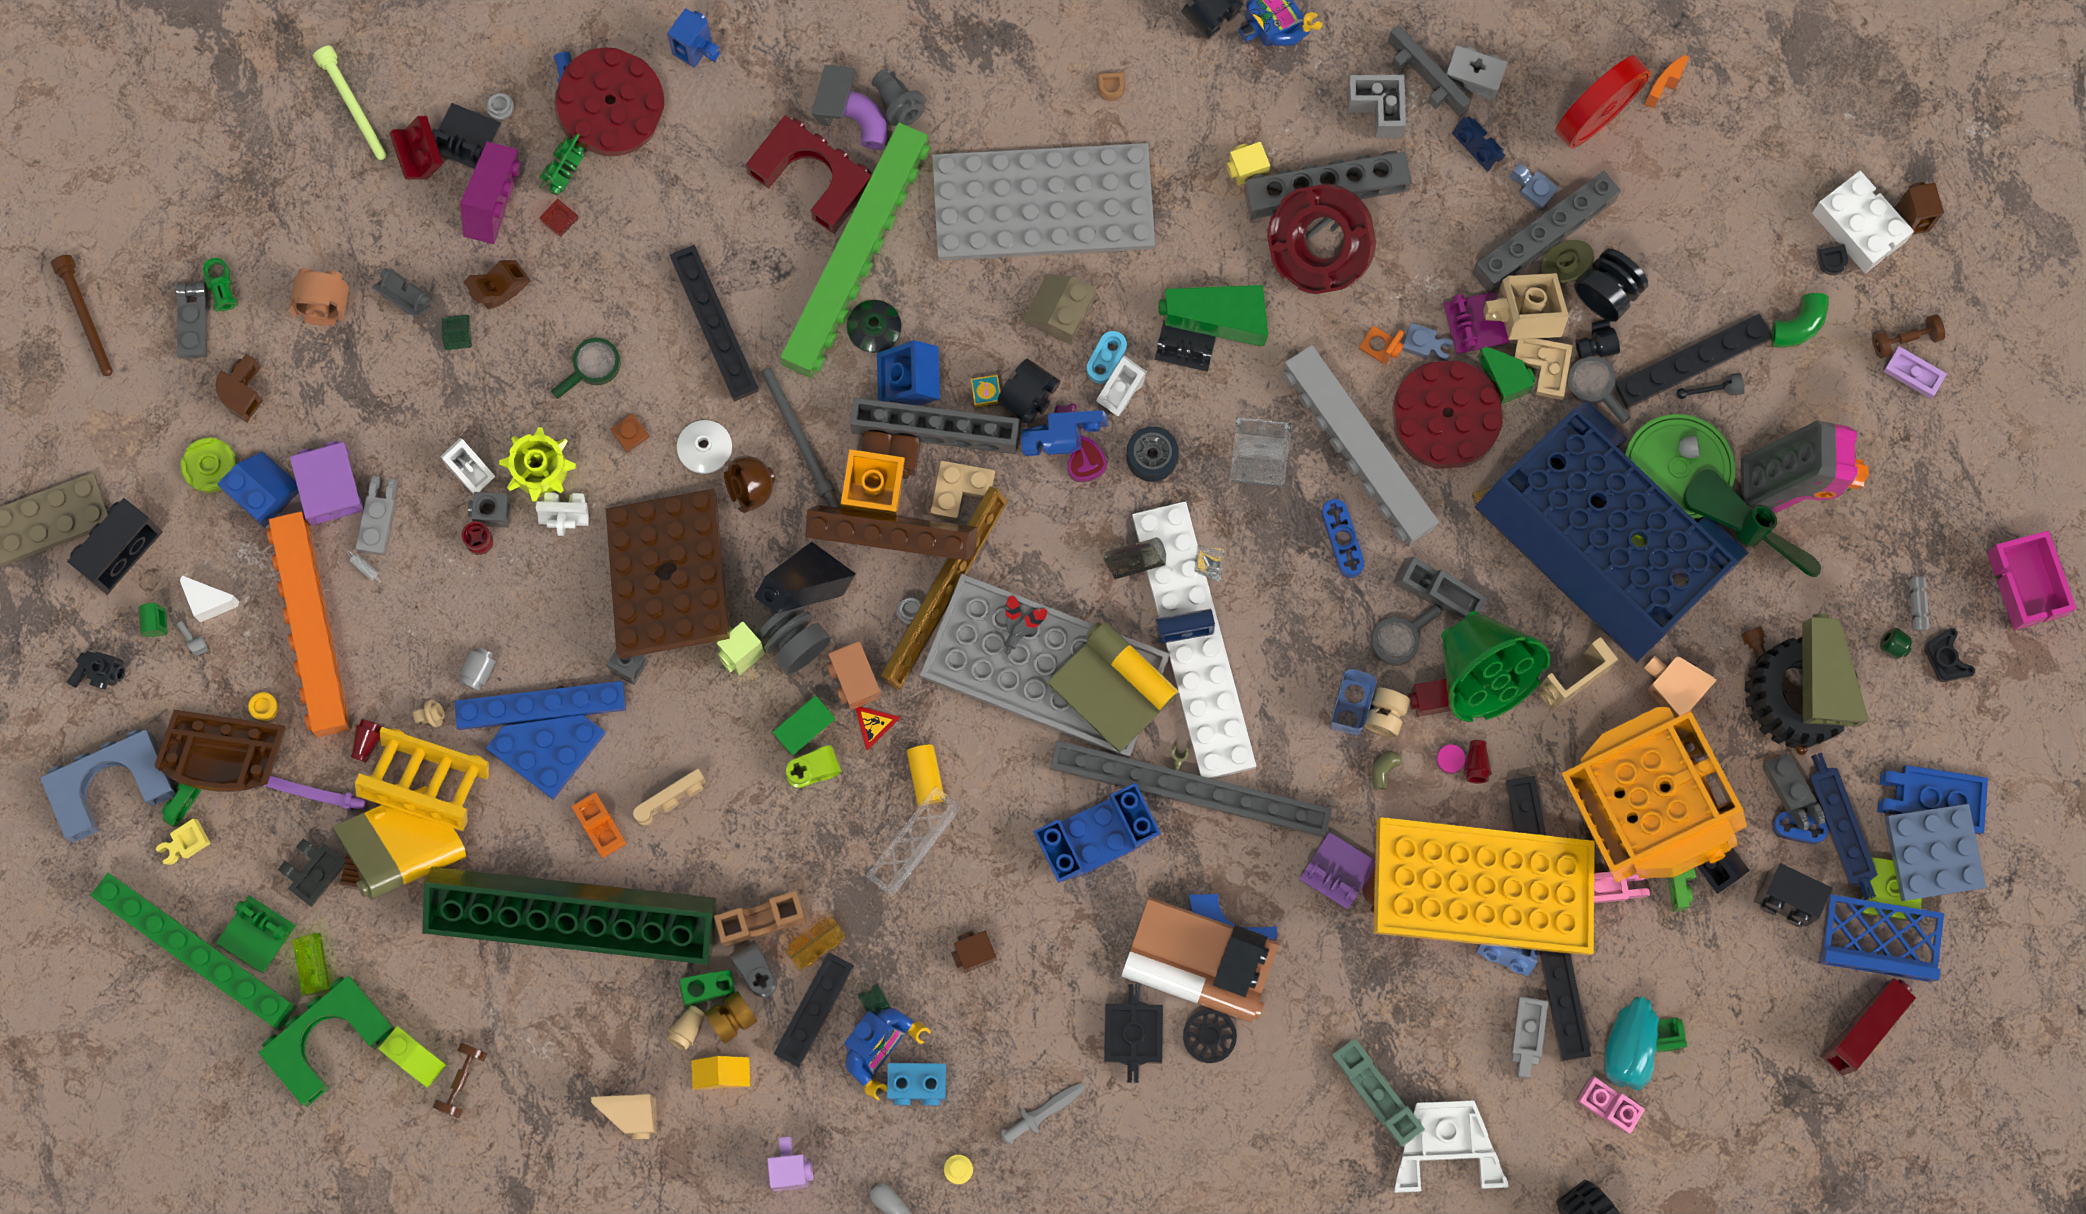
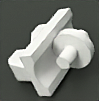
M545 492L542 501L536 502L538 523L547 524V528H557L558 536H564L566 528L575 529L576 525L589 526V513L584 494L573 493L570 495L568 503L559 502V495L556 493Z

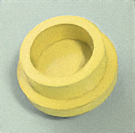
M963 1155L950 1157L944 1165V1174L951 1183L963 1184L972 1176V1163Z

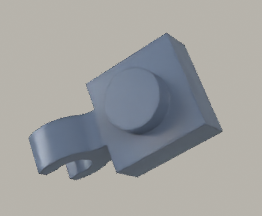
M1520 163L1510 175L1512 180L1524 187L1520 195L1540 211L1559 189L1557 185L1539 171L1532 176L1529 170Z

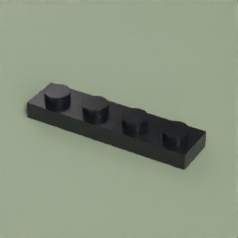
M828 952L774 1052L775 1056L798 1068L801 1067L848 980L854 965Z

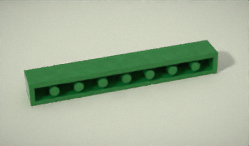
M107 872L90 896L272 1027L281 1030L296 1010V1005Z

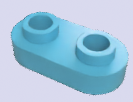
M1109 331L1099 340L1087 363V375L1094 383L1103 384L1108 382L1124 356L1127 342L1121 333ZM1115 344L1118 349L1111 351L1108 349V346ZM1098 367H1102L1105 369V373L1098 374L1095 370Z

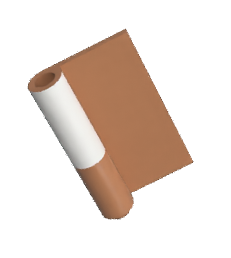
M1149 897L1121 977L1252 1023L1253 1018L1258 1020L1264 1006V1003L1259 1002L1280 943L1267 939L1265 947L1269 948V953L1264 965L1258 963L1256 971L1260 973L1255 989L1249 987L1246 997L1213 986L1217 970L1234 927Z

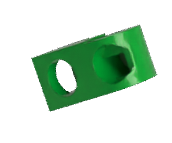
M731 970L710 972L679 979L684 1008L729 997L736 992Z

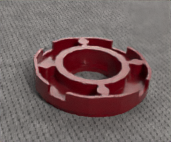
M1329 183L1296 189L1282 199V203L1274 216L1270 218L1267 231L1272 263L1281 277L1287 278L1292 284L1299 287V290L1311 294L1342 290L1357 282L1368 270L1376 249L1372 216L1362 200L1348 189ZM1320 217H1328L1335 220L1341 226L1344 234V243L1340 252L1331 258L1316 256L1309 249L1306 242V232L1309 225Z

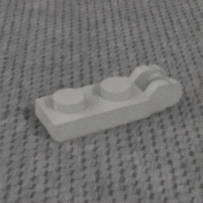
M372 476L356 550L358 552L385 556L396 505L394 500L397 490V479H389L386 499L377 498L381 485L380 477Z

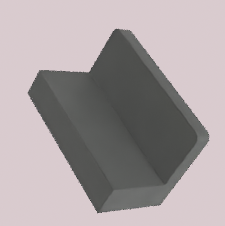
M833 65L824 66L812 110V115L820 125L831 126L833 118L842 119L844 117L855 76L854 68Z

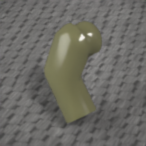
M1386 751L1373 763L1374 790L1387 789V772L1392 768L1399 767L1402 759L1399 753Z

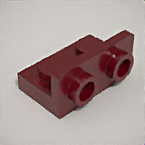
M417 116L405 129H392L389 132L406 180L429 179L443 164L427 116Z

